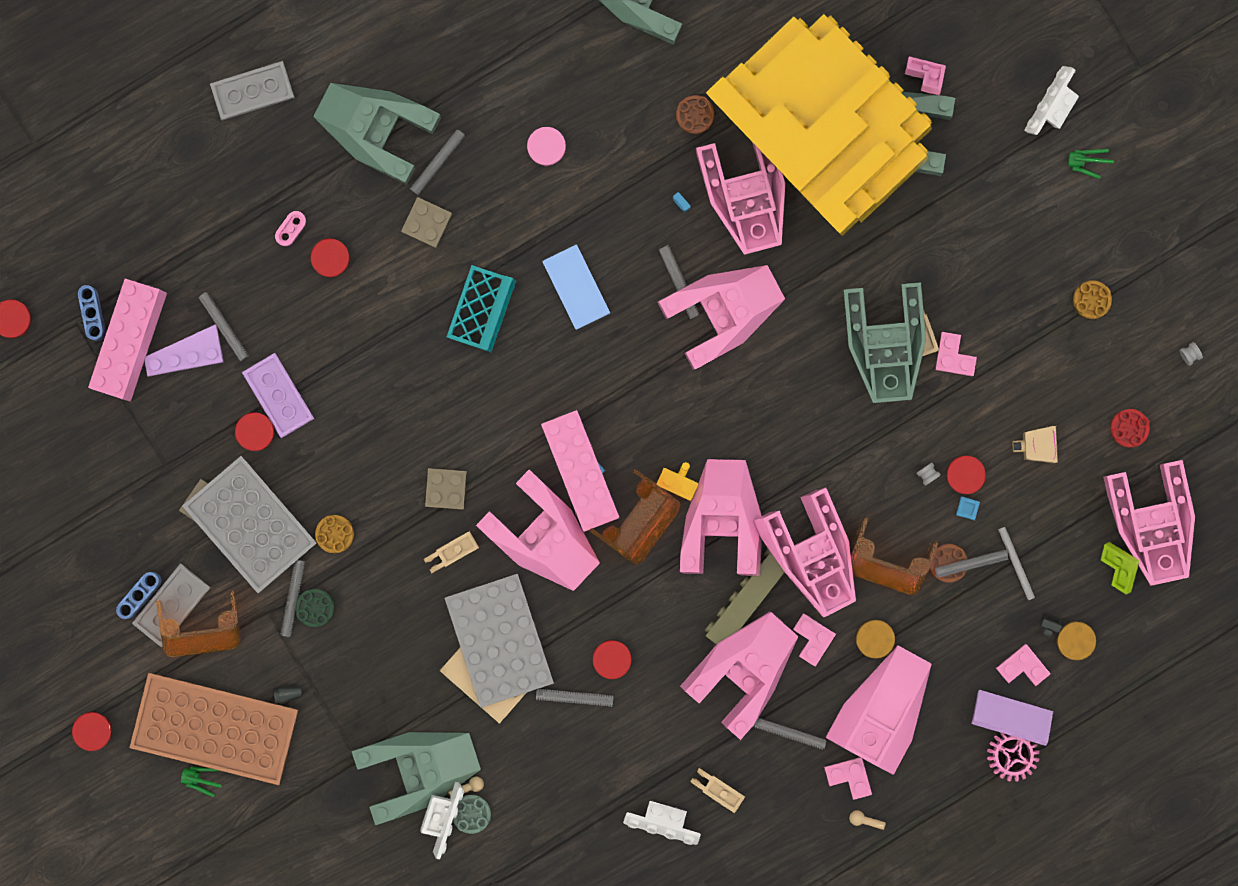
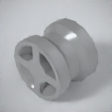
M1194 342L1190 343L1189 347L1179 350L1188 366L1192 365L1193 361L1203 358L1200 349Z
M933 463L928 464L916 473L922 477L924 485L929 484L940 476V473L935 471Z

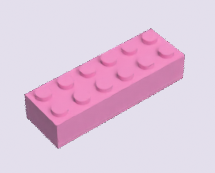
M124 280L88 388L131 402L167 295L166 292L135 281Z
M573 411L541 424L583 532L620 518L578 411Z

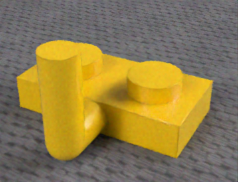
M685 462L682 464L678 474L664 468L656 485L691 501L699 483L685 477L690 467Z

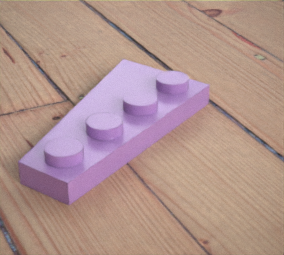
M216 324L145 357L148 377L224 362Z

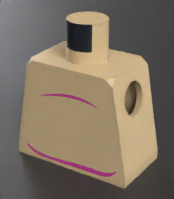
M1056 426L1024 432L1023 440L1012 441L1013 452H1024V460L1057 463Z

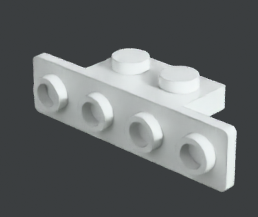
M1062 66L1057 72L1056 78L1048 87L1043 100L1038 104L1037 110L1027 123L1025 128L1027 133L1038 135L1045 121L1060 129L1079 97L1067 87L1075 72L1074 68Z
M455 782L450 799L431 795L421 826V833L437 836L433 850L436 859H440L441 855L446 851V839L452 832L451 823L458 813V801H461L463 798L464 790L459 782Z
M653 801L649 802L645 817L627 812L623 822L631 828H640L651 834H661L668 839H678L689 845H697L701 835L700 833L683 829L687 811Z

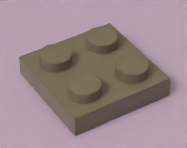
M417 197L401 232L437 248L452 213Z
M428 468L425 507L464 510L467 471Z

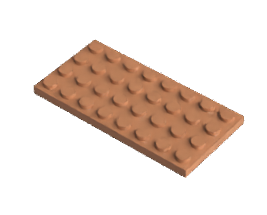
M148 673L130 748L280 785L298 709Z

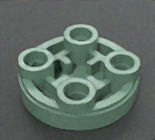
M478 795L463 796L461 801H458V813L456 818H453V821L460 831L474 834L486 828L491 818V810L485 799Z

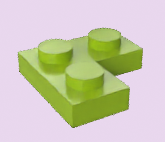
M1108 542L1104 545L1101 561L1115 569L1112 586L1128 594L1133 587L1139 560Z

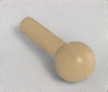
M475 776L469 780V783L463 785L462 789L464 793L471 790L479 792L482 790L484 782L480 777ZM452 790L448 791L450 797L452 794Z
M859 810L853 811L849 817L850 822L855 826L865 824L882 830L885 829L886 822L866 817Z

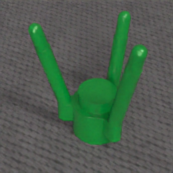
M1109 149L1075 150V152L1070 151L1068 166L1073 167L1072 171H1079L1100 179V175L1080 168V166L1084 167L1085 162L1113 164L1114 160L1085 157V154L1107 153Z
M191 766L190 769L184 768L181 783L186 784V787L193 788L211 797H214L215 794L197 786V784L222 787L221 784L200 779V773H197L220 770Z

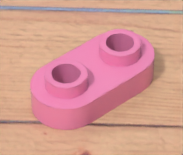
M293 211L286 217L275 234V239L281 246L293 244L306 225L305 216L299 211ZM296 218L300 219V223L298 225H295L293 223L294 219ZM288 234L289 238L288 240H283L282 236Z

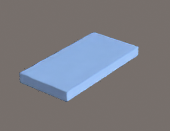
M577 244L542 261L576 330L610 314Z

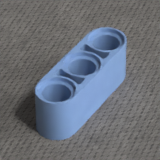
M84 285L78 291V298L85 333L89 339L101 341L106 335L99 295L95 288ZM87 290H91L92 297L86 300L84 293ZM94 308L96 315L93 318H89L88 311ZM95 327L100 329V334L97 337H93L91 334L92 329Z
M155 572L144 574L118 604L116 609L117 615L122 619H129L135 616L161 585L160 575ZM151 575L156 578L154 586H149L147 583V579ZM137 590L143 592V599L141 601L135 599V592ZM124 605H128L131 608L128 616L122 612Z

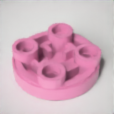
M542 127L530 135L527 148L533 161L543 166H549L561 160L565 153L566 144L564 137L558 130L551 127Z

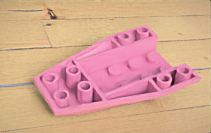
M897 645L843 704L826 738L894 775L912 742L932 664Z

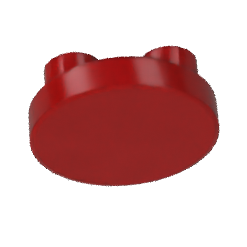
M324 239L318 242L311 252L312 266L319 274L331 278L342 274L350 262L346 246L336 239Z
M16 300L2 301L0 303V335L6 338L23 336L31 323L29 309L23 303Z
M1126 409L1117 413L1112 419L1110 426L1113 439L1119 445L1129 448L1141 445L1147 439L1150 430L1148 418L1135 409Z
M246 414L236 425V439L247 450H263L273 440V424L263 414Z
M972 456L958 457L947 468L948 484L957 493L971 494L978 491L984 484L986 477L984 466L978 459Z
M614 640L606 641L596 648L593 655V665L602 677L617 679L629 670L631 654L623 643Z
M97 712L81 715L75 721L72 728L75 743L87 751H96L103 748L109 742L112 734L111 722L104 715Z

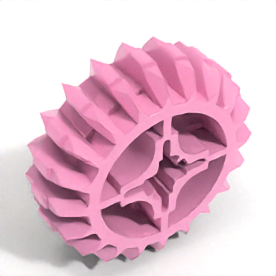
M1000 732L1002 738L994 736L998 742L996 744L990 742L994 749H987V752L993 753V756L987 757V760H994L993 763L989 764L990 768L996 766L997 768L993 772L998 774L1001 771L1000 778L1002 779L1007 774V781H1011L1012 776H1014L1015 781H1019L1018 775L1022 779H1026L1024 772L1031 775L1032 771L1029 768H1037L1036 765L1032 764L1033 761H1039V758L1034 757V754H1039V750H1033L1037 743L1030 744L1031 741L1011 735L1006 736V734ZM1008 740H1018L1011 748L1002 746ZM1023 743L1028 750V760L1021 755ZM1005 750L1008 752H1015L1016 750L1017 753L1015 754H1017V757L1021 758V760L1017 758H1012V760H1010L1009 758L1011 756H1009V754L1006 753ZM999 751L1006 756L1004 767L1001 766L998 760ZM1016 762L1024 764L1019 770L1008 771Z

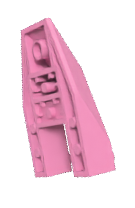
M715 143L696 148V154L710 203L743 254L781 245L785 181L781 171L753 143L760 171L724 180Z
M768 265L707 275L657 303L665 318L668 319L688 307L701 302L718 335L684 353L692 369L695 370L744 343L785 300V297Z
M707 459L699 485L686 515L681 547L680 572L684 574H703L705 536L738 537L737 574L760 576L762 539L753 520L762 515L746 460Z
M1183 460L1160 465L1168 503L1134 510L1126 472L1103 477L1119 534L1132 556L1139 560L1138 566L1150 585L1189 577L1195 514Z
M528 470L516 484L544 510L518 538L490 511L476 526L519 566L574 591L600 562L572 510L536 475Z
M822 488L800 497L816 535L800 543L793 544L780 511L769 512L753 521L761 539L784 572L823 617H826L855 602L856 597L849 540L827 489Z
M768 612L720 641L680 687L700 703L724 675L729 677L746 692V695L721 723L741 740L755 724L772 696L798 636L772 612Z

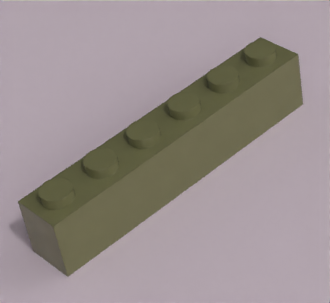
M769 549L764 553L766 558L760 565V576H751L750 578L746 576L740 584L742 589L739 593L735 591L729 598L731 603L728 607L725 608L723 606L718 612V620L715 623L711 621L705 629L707 632L705 636L716 645L741 629L784 574V570Z

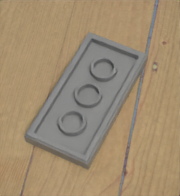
M283 61L210 83L222 121L295 98Z
M180 563L132 624L160 647H163L211 587Z

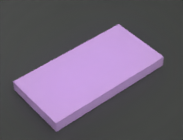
M276 353L242 372L281 438L314 419Z
M979 690L972 724L1046 746L1049 739L1053 711Z

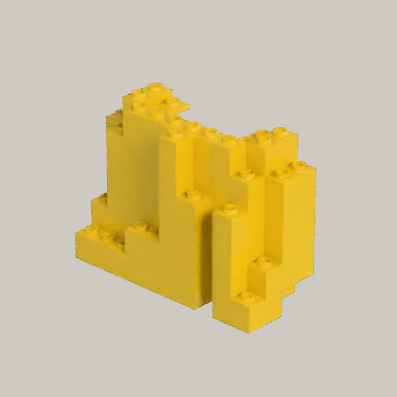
M823 14L810 28L801 18L797 20L793 17L744 65L741 63L726 78L722 77L706 94L843 236L858 221L862 223L928 160L926 155L928 153L927 149L919 141L932 130L930 125L932 122L924 112L920 114L915 108L916 102L910 96L906 98L902 94L904 90L896 82L894 84L890 82L889 73L882 66L878 68L875 65L877 62L870 55L866 57L861 52L863 47L856 40L852 42L848 38L850 34L843 27L838 28L839 25L832 16L827 18Z

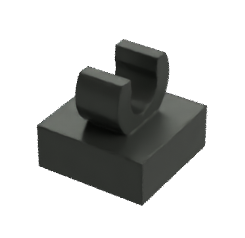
M1044 613L1041 618V626H1044L1043 635L1051 637L1053 630L1060 632L1062 619Z

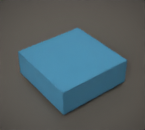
M679 192L673 196V201L683 212L686 213L691 208Z
M961 497L956 515L975 520L980 502Z

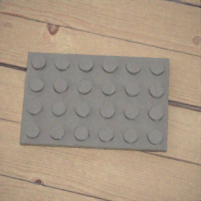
M242 456L182 506L257 593L262 591L316 544L314 539Z
M518 574L445 598L480 708L554 684Z

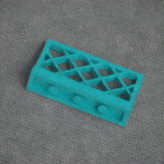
M471 265L447 338L491 353L516 280ZM474 272L482 273L485 280L475 284L473 281ZM494 278L502 279L500 287L493 290L489 281ZM487 283L490 292L481 296L477 287ZM475 289L478 298L469 302L466 297L467 292ZM492 295L495 300L494 304L486 308L482 299ZM480 301L484 310L474 314L470 305ZM468 307L472 316L462 320L460 312ZM486 312L488 321L480 326L476 317ZM474 318L478 328L468 332L464 323ZM462 325L466 334L460 337L454 336V329ZM480 331L482 335L480 344L473 342L470 335Z

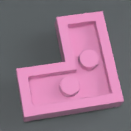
M909 57L905 74L923 79L921 91L940 95L946 66Z
M941 332L935 370L974 376L977 357L958 354L961 335Z
M804 613L793 628L794 631L809 640L799 657L816 666L836 634Z
M1024 644L996 667L1007 683H1010L1019 674L1024 672L1030 681L1037 686L1050 675V672L1027 644Z
M861 757L824 767L829 786L848 781L853 800L872 795Z

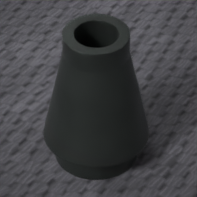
M277 686V688L273 689L275 704L280 703L282 705L302 697L300 686Z

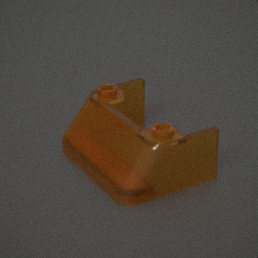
M634 469L633 473L642 479L636 490L637 495L641 498L619 529L615 526H610L605 529L602 535L592 528L590 532L633 564H639L644 560L679 512L680 502L655 482Z
M862 518L850 553L853 576L908 595L917 594L930 569L938 543L931 542L926 559L915 558L910 563L909 569L872 557L874 544L871 540L863 538L868 519Z
M230 591L232 611H225L220 614L218 618L219 628L180 633L179 624L173 619H164L161 600L156 601L164 653L169 657H179L237 648L240 644V632L234 591Z

